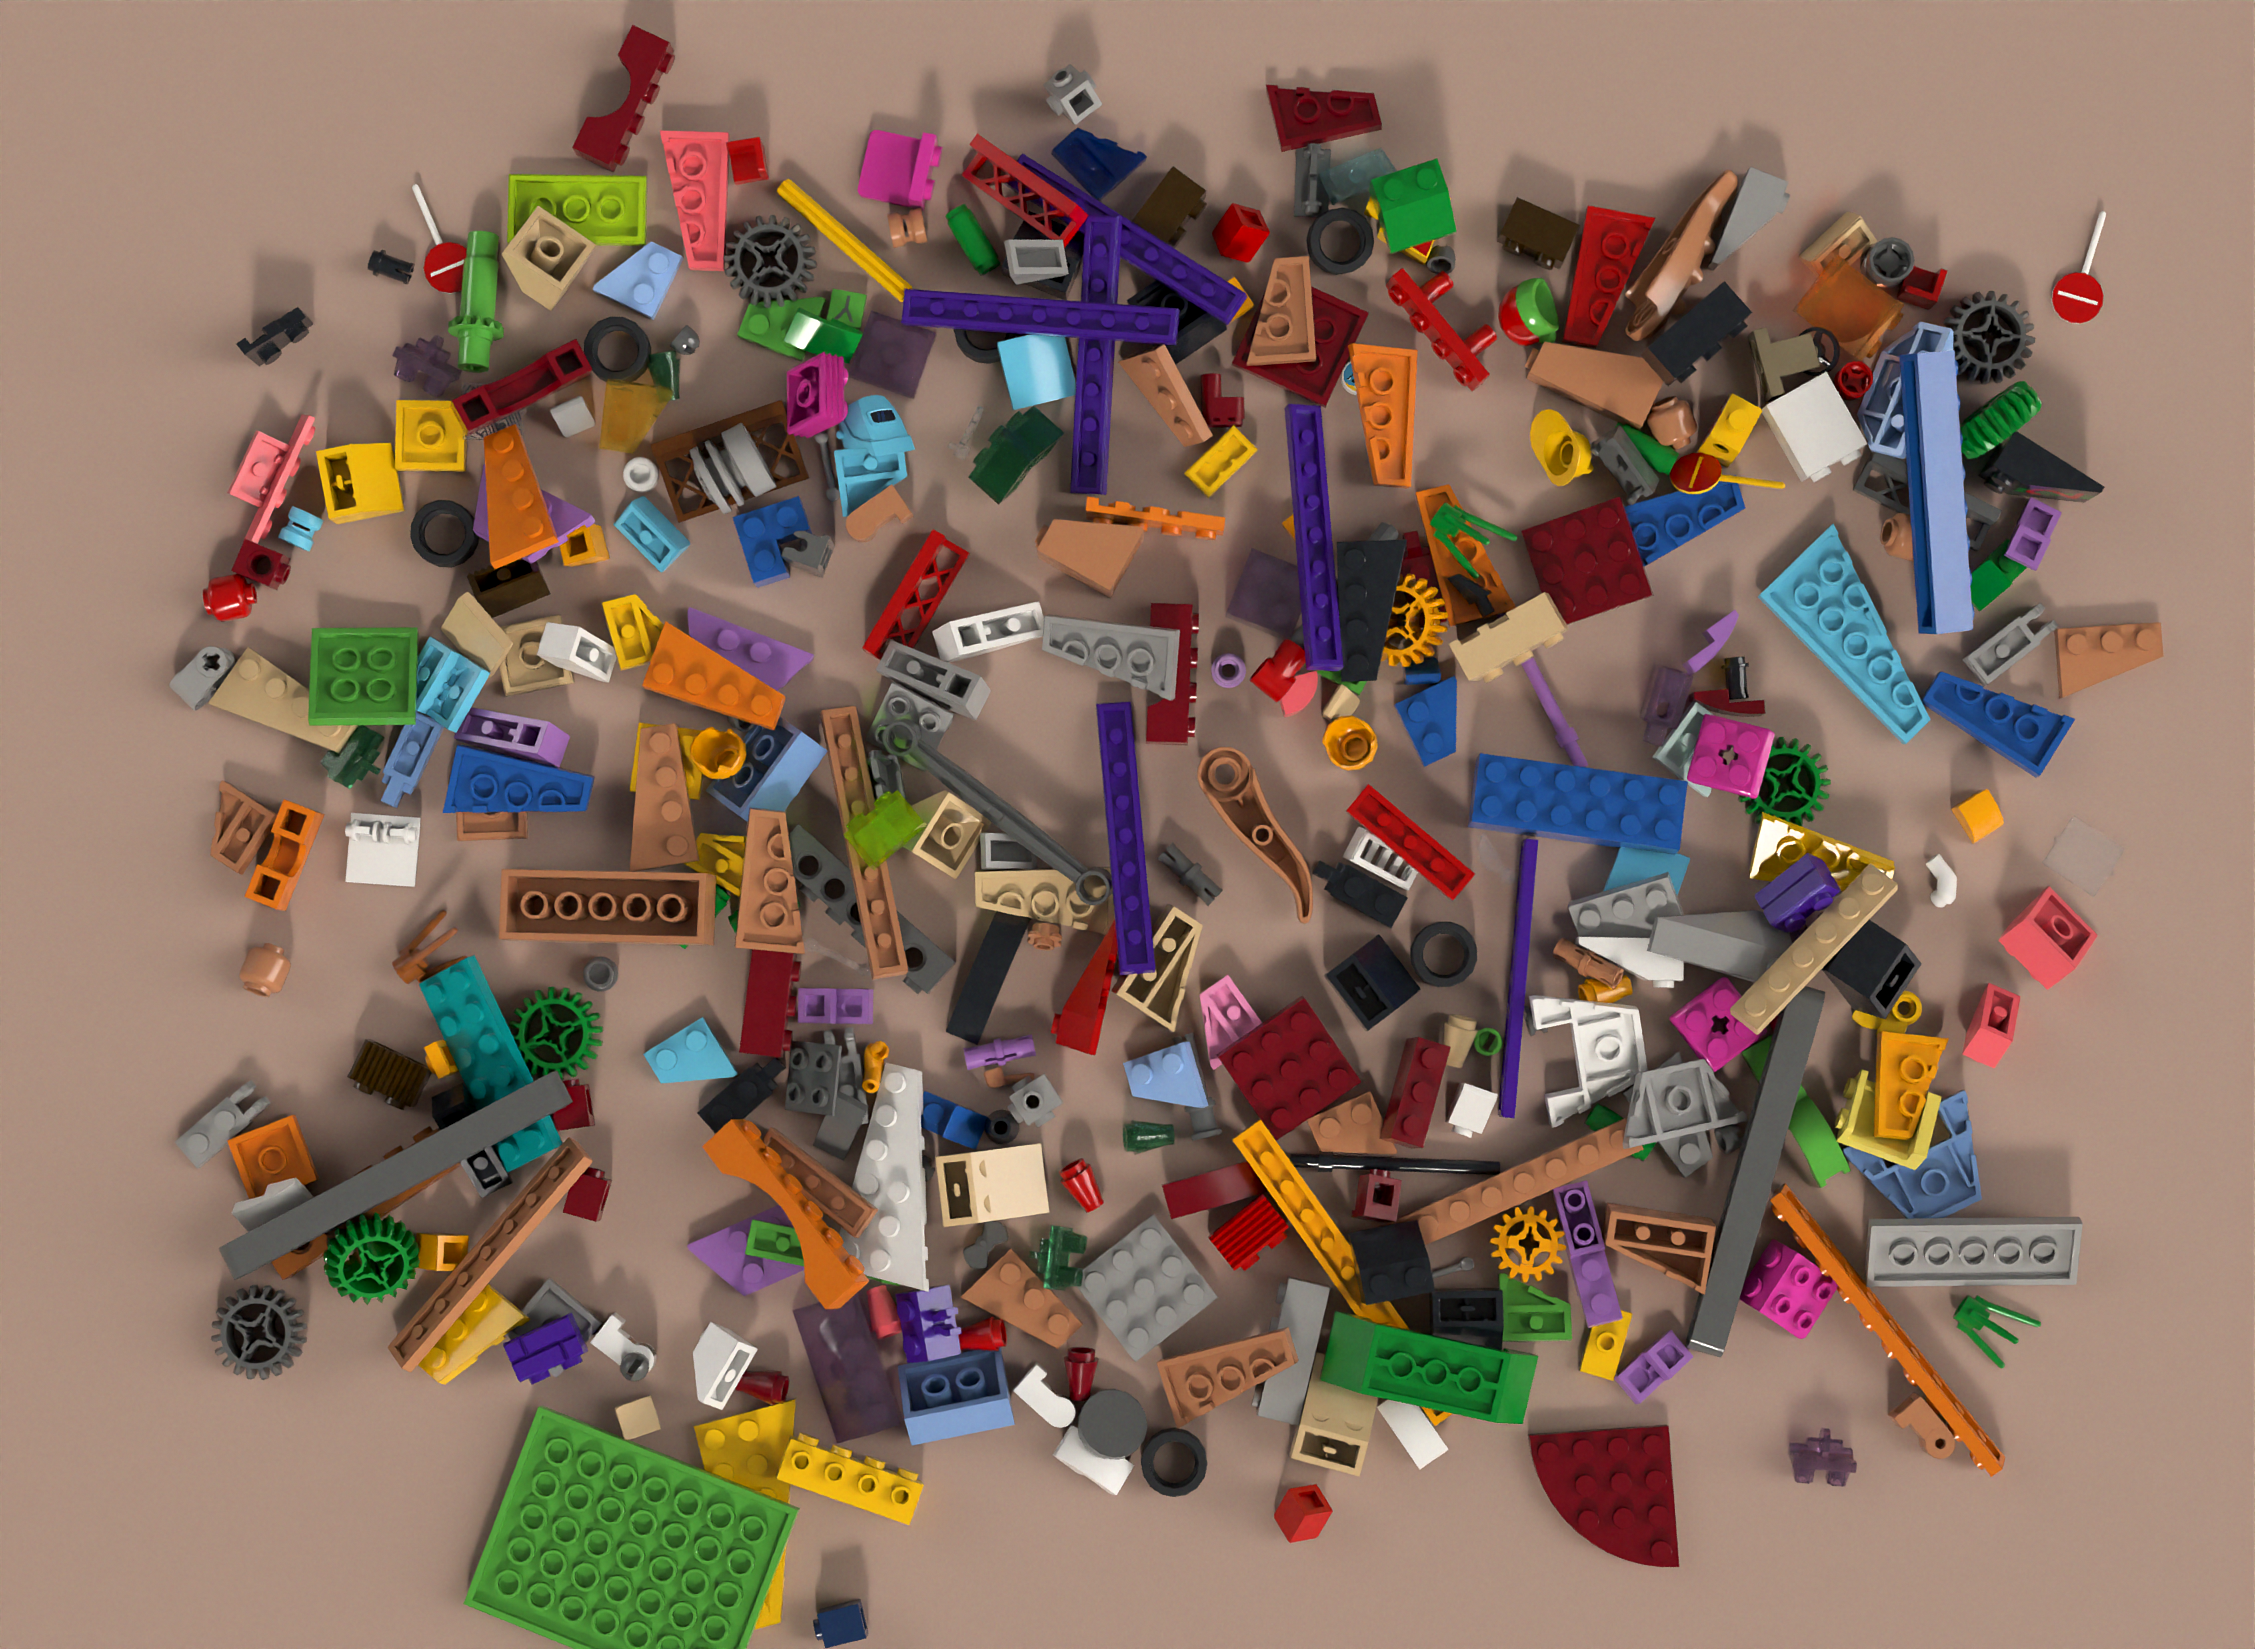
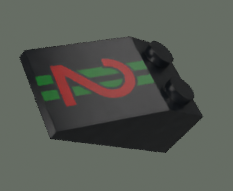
M2018 431L1997 445L1978 475L1985 480L1984 485L1998 494L2004 492L2009 495L2082 503L2100 494L2105 488Z

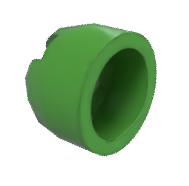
M1483 1028L1477 1032L1474 1038V1045L1476 1050L1482 1055L1491 1056L1501 1050L1503 1038L1496 1029ZM1492 1033L1496 1037L1487 1051L1483 1047Z

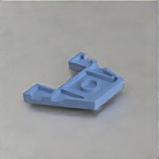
M1961 1090L1941 1100L1938 1113L1949 1133V1137L1930 1146L1927 1158L1916 1170L1896 1163L1886 1167L1882 1158L1850 1146L1841 1149L1843 1155L1906 1219L1945 1218L1982 1200L1976 1155H1974L1971 1136L1973 1133L1967 1108L1968 1097L1965 1090Z

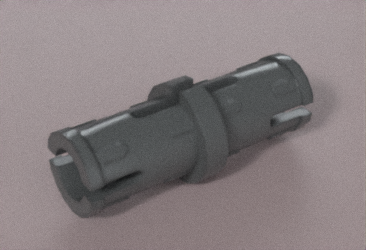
M1172 843L1166 850L1176 861L1165 852L1158 857V860L1162 861L1180 878L1179 883L1183 887L1187 885L1209 906L1215 899L1205 888L1215 897L1223 889L1219 888L1200 870L1202 866L1198 862L1196 864L1192 863Z

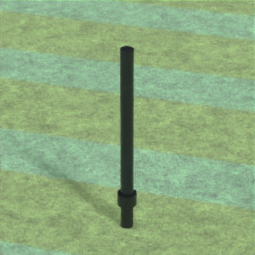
M1321 1151L1318 1154L1291 1153L1290 1161L1295 1168H1318V1172H1332L1333 1169H1378L1398 1172L1497 1175L1500 1173L1499 1161L1333 1155V1152Z

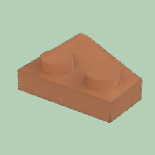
M222 780L219 784V791L222 792L220 810L215 814L214 826L216 833L212 838L210 856L233 871L243 875L270 833L277 814Z
M1370 1091L1306 1120L1321 1152L1388 1155L1398 1153L1394 1143L1379 1139L1384 1121Z

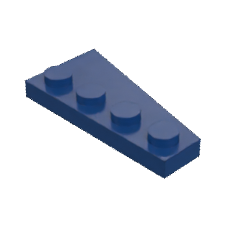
M1719 481L1711 490L1701 494H1686L1678 491L1625 506L1644 567L1745 509L1739 484Z
M1939 672L1921 699L1923 705L2035 778L2042 774L2075 721V718L2047 711L2048 709L2015 700L2014 697L2007 694H1998L1984 689L1981 685L1944 672Z
M459 744L456 747L443 813L587 811L595 776Z

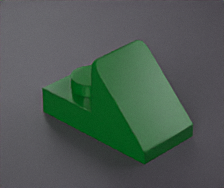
M2008 538L1971 572V603L1979 612L2013 584L2012 582L2027 568L2004 556L2009 543Z

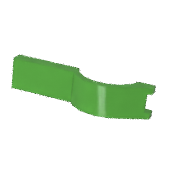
M1773 1035L1765 1037L1741 1052L1758 1083ZM1801 1084L1788 1129L1801 1148L1809 1165L1810 1173L1819 1188L1827 1185L1826 1179L1840 1171L1846 1174L1851 1170L1828 1123Z
M752 1219L745 1254L804 1266L801 1244L794 1227ZM865 1275L867 1278L881 1283L900 1286L897 1283Z

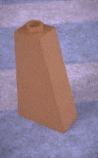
M1544 342L1540 350L1533 348L1524 366L1530 369L1526 379L1616 422L1626 423L1637 430H1640L1664 382L1641 357Z

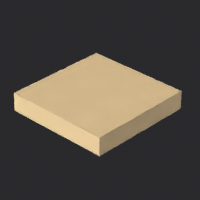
M469 592L458 598L440 628L462 655L490 672L488 678L495 674L513 645L511 639Z
M561 615L500 627L513 642L512 647L499 666L506 697L575 683L572 671L557 667L537 655L546 623L563 624Z

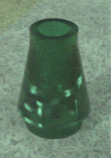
M676 351L650 354L649 364L646 365L659 395V401L679 400L680 359H677Z
M1131 1120V1124H1123L1122 1138L1125 1152H1133L1134 1155L1166 1145H1174L1175 1143L1173 1124H1158Z

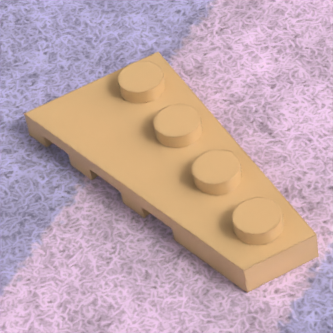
M247 647L208 702V704L219 709L226 710L337 753L341 751L358 727V725L309 726V689L249 647Z
M1101 867L1111 874L1110 867ZM1054 868L974 870L976 907L1016 916H1025L1048 923L1066 925L1080 930L1102 933L1103 935H1106L1115 920L1113 894L1099 905H1088L1078 897L1076 883ZM1089 875L1085 878L1084 888L1089 895L1099 898L1106 894V884L1101 877Z

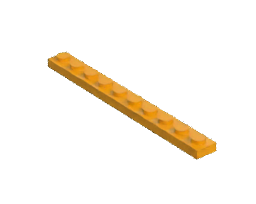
M1259 1119L1232 1138L1354 1313L1358 1316L1370 1318L1375 1323L1410 1330L1390 1301L1365 1305L1361 1302L1350 1244L1262 1120ZM1422 1407L1434 1426L1453 1414Z

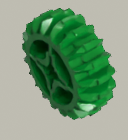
M2019 381L2007 387L1981 405L1976 411L1972 412L1971 415L1959 424L1963 435L1961 453L1967 459L1978 458L2030 421L2040 411L2042 406L2036 391L2025 381Z
M1784 737L1777 738L1776 748L1772 743L1769 758L1786 756L1793 760L1783 771L1766 766L1763 780L1768 785V794L1765 802L1762 801L1759 794L1756 799L1742 795L1738 797L1740 803L1750 800L1752 805L1744 810L1747 815L1755 810L1759 812L1755 817L1757 824H1760L1762 812L1788 822L1791 819L1793 824L1802 827L1801 815L1808 822H1812L1815 819L1810 808L1817 812L1823 811L1824 807L1817 801V798L1828 799L1829 793L1820 790V786L1830 785L1831 780L1827 778L1820 779V774L1828 771L1827 765L1819 768L1816 767L1815 763L1822 757L1819 753L1811 758L1807 756L1811 750V745L1806 744L1798 751L1799 740L1796 738L1790 741L1788 748L1786 747ZM1801 766H1803L1809 778L1808 794L1798 782ZM1789 774L1786 784L1790 787L1791 791L1785 789L1777 794L1780 783L1776 781L1775 777L1777 776L1780 779ZM1783 797L1803 803L1793 812H1780L1773 809L1776 803H1779Z
M549 987L548 998L545 997L541 990L535 991L537 1003H534L529 997L523 999L525 1006L528 1008L527 1012L520 1008L515 1009L514 1013L521 1017L522 1020L521 1022L510 1021L509 1026L519 1028V1035L512 1034L515 1041H520L521 1046H518L520 1053H525L523 1057L525 1064L528 1065L531 1061L533 1062L530 1068L531 1075H536L542 1067V1077L553 1070H557L561 1079L564 1080V1069L567 1070L571 1077H576L578 1075L575 1067L576 1064L583 1070L589 1068V1064L584 1059L585 1056L597 1059L598 1054L590 1050L591 1045L602 1046L603 1041L593 1039V1033H601L604 1031L603 1026H592V1021L598 1020L601 1016L599 1013L587 1014V1011L593 1006L591 1001L585 1002L582 1006L579 1005L582 1000V993L576 992L570 1000L569 988L563 987L560 997H558L556 988ZM560 1004L574 1011L579 1018L563 1023L558 1019L556 1013H553L550 1005ZM541 1011L543 1028L538 1035L530 1039L529 1030L531 1023L537 1013ZM553 1024H556V1028H569L559 1036L560 1044H556V1039L542 1040L553 1032ZM583 1028L581 1046L571 1056L570 1037ZM550 1045L554 1048L556 1054L560 1055L562 1062L552 1063L546 1061L534 1049Z
M375 1212L372 1219L366 1220L363 1214L360 1215L359 1222L357 1223L347 1220V1229L336 1227L334 1232L336 1238H328V1249L324 1250L323 1253L325 1262L323 1267L325 1275L328 1276L329 1284L332 1288H337L341 1297L349 1294V1298L353 1303L360 1297H363V1301L368 1305L371 1298L377 1297V1300L382 1303L384 1295L390 1294L396 1298L397 1288L407 1290V1279H415V1268L419 1267L420 1260L418 1256L419 1247L418 1243L415 1242L414 1234L410 1229L406 1230L402 1220L394 1223V1219L390 1214L381 1220L380 1215ZM357 1247V1250L349 1256V1260L345 1261L350 1252ZM394 1262V1263L386 1270L387 1266H388L390 1263Z

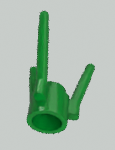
M1445 502L1429 524L1436 529L1433 536L1448 548L1474 579H1477L1479 574L1449 539L1448 535L1455 538L1460 530L1484 545H1488L1490 540L1465 524L1468 521L1511 541H1516L1517 536L1465 512L1457 505L1452 507Z
M1967 1295L1953 1315V1319L1959 1322L1956 1328L1966 1333L2002 1369L2005 1367L2004 1362L1980 1338L1973 1328L1980 1331L1983 1326H1986L2013 1344H2017L2019 1339L1989 1320L1990 1313L1986 1309L2037 1328L2041 1326V1322L1990 1303L1978 1295L1974 1299Z

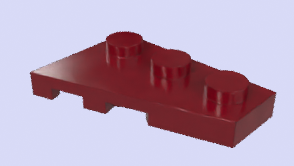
M1266 84V93L1281 152L1307 147L1308 144H1321L1382 130V122L1374 93L1342 90L1320 92L1310 91V88L1297 87L1296 90L1278 88V85Z

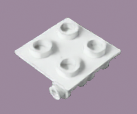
M351 813L350 823L347 822L345 829L346 836H349L345 882L415 887L421 818Z

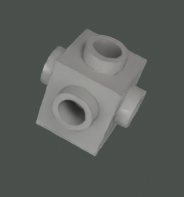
M1071 64L1055 72L1052 78L1043 84L1050 95L1046 101L1057 116L1063 113L1075 125L1103 105L1094 91L1097 86L1091 76L1085 70L1080 73Z
M1043 1074L1034 1081H1032L1030 1076H1027L1013 1085L1012 1089L1015 1093L1009 1096L1012 1103L1007 1107L1018 1124L1025 1121L1027 1126L1034 1122L1039 1128L1055 1117L1052 1110L1064 1102L1047 1076ZM1030 1095H1036L1039 1098L1040 1104L1037 1108H1031L1027 1104V1099Z

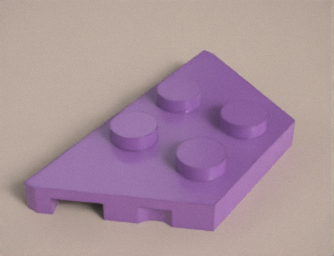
M484 464L473 531L477 536L489 542ZM541 489L559 542L521 559L531 564L546 555L547 551L551 548L558 547L568 541L567 535L582 525H585L586 528L590 527L595 522L592 515Z
M691 607L687 611L690 637L776 691L783 688L792 680L795 674L814 658V655Z
M780 1205L688 1244L687 1247L695 1256L743 1296L804 1270V1266L745 1254L752 1219L794 1227Z

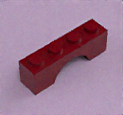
M632 25L618 53L622 65L628 70L630 75V91L627 99L619 109L611 114L586 118L572 146L577 156L613 173L617 165L622 166L625 163L630 151V147L627 145L632 135H638L644 124L645 116H642L647 104L652 105L655 102L660 90V86L657 84L662 74H668L673 66L675 55H673L674 50L670 42Z
M574 339L544 354L535 362L509 376L482 385L453 399L450 407L466 437L590 376L593 369L577 339Z
M1151 603L1150 626L1180 630L1175 699L1168 700L1164 698L1158 703L1147 707L1146 744L1187 746L1188 737L1195 738L1196 717H1189V703H1196L1197 682H1190V668L1197 669L1198 648H1191L1192 634H1198L1199 613H1192L1193 604Z

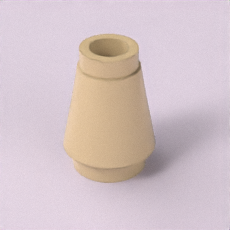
M1450 1014L1449 1020L1444 1022L1443 1045L1451 1047L1446 1065L1462 1068L1463 1062L1478 1032V1029L1475 1028L1477 1020L1462 1015Z

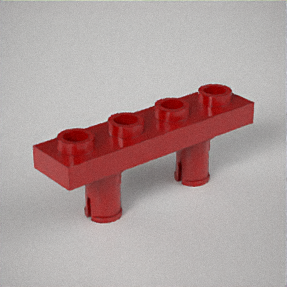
M1401 268L1392 275L1386 284L1390 299L1397 306H1402L1410 315L1409 319L1412 326L1418 332L1424 333L1432 342L1431 347L1435 354L1442 360L1446 359L1454 369L1453 374L1457 381L1463 386H1468L1473 392L1490 375L1476 356L1497 340L1496 333L1488 324H1484L1466 339L1462 340L1432 304L1453 288L1454 284L1449 275L1444 271H1440L1421 287H1418L1407 272Z

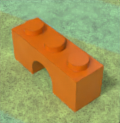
M283 800L271 832L274 833V838L270 851L264 862L260 865L257 864L244 897L271 908L286 911L325 814L295 802Z

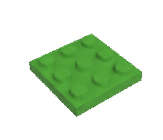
M312 628L308 709L309 726L416 725L418 628Z

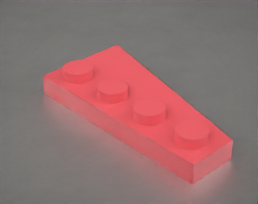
M660 130L690 270L725 271L723 258L726 254L729 153L726 142H730V135L728 132Z

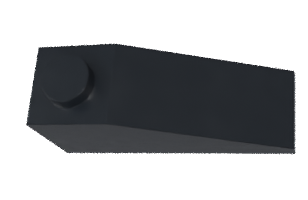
M460 1083L432 1097V1117L440 1130L478 1111L464 1083ZM494 1145L460 1162L481 1198L513 1183Z

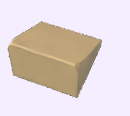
M1341 684L1337 687L1322 711V717L1332 722L1340 716L1352 715L1360 700L1346 686Z
M651 1395L615 1407L625 1440H631L661 1429Z

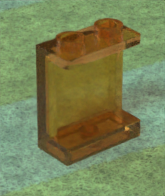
M1834 255L1792 311L1813 327H1821L1831 331L1836 336L1839 346L1855 359L1862 361L1865 356L1869 359L1872 358L1882 345L1879 338L1886 329L1892 331L1901 321L1904 314L1900 311L1904 304L1894 299L1850 266L1849 262L1840 255Z

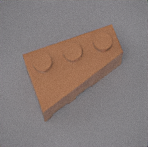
M1607 1203L1602 1238L1606 1246L1644 1265H1648L1705 1295L1716 1229L1711 1218Z

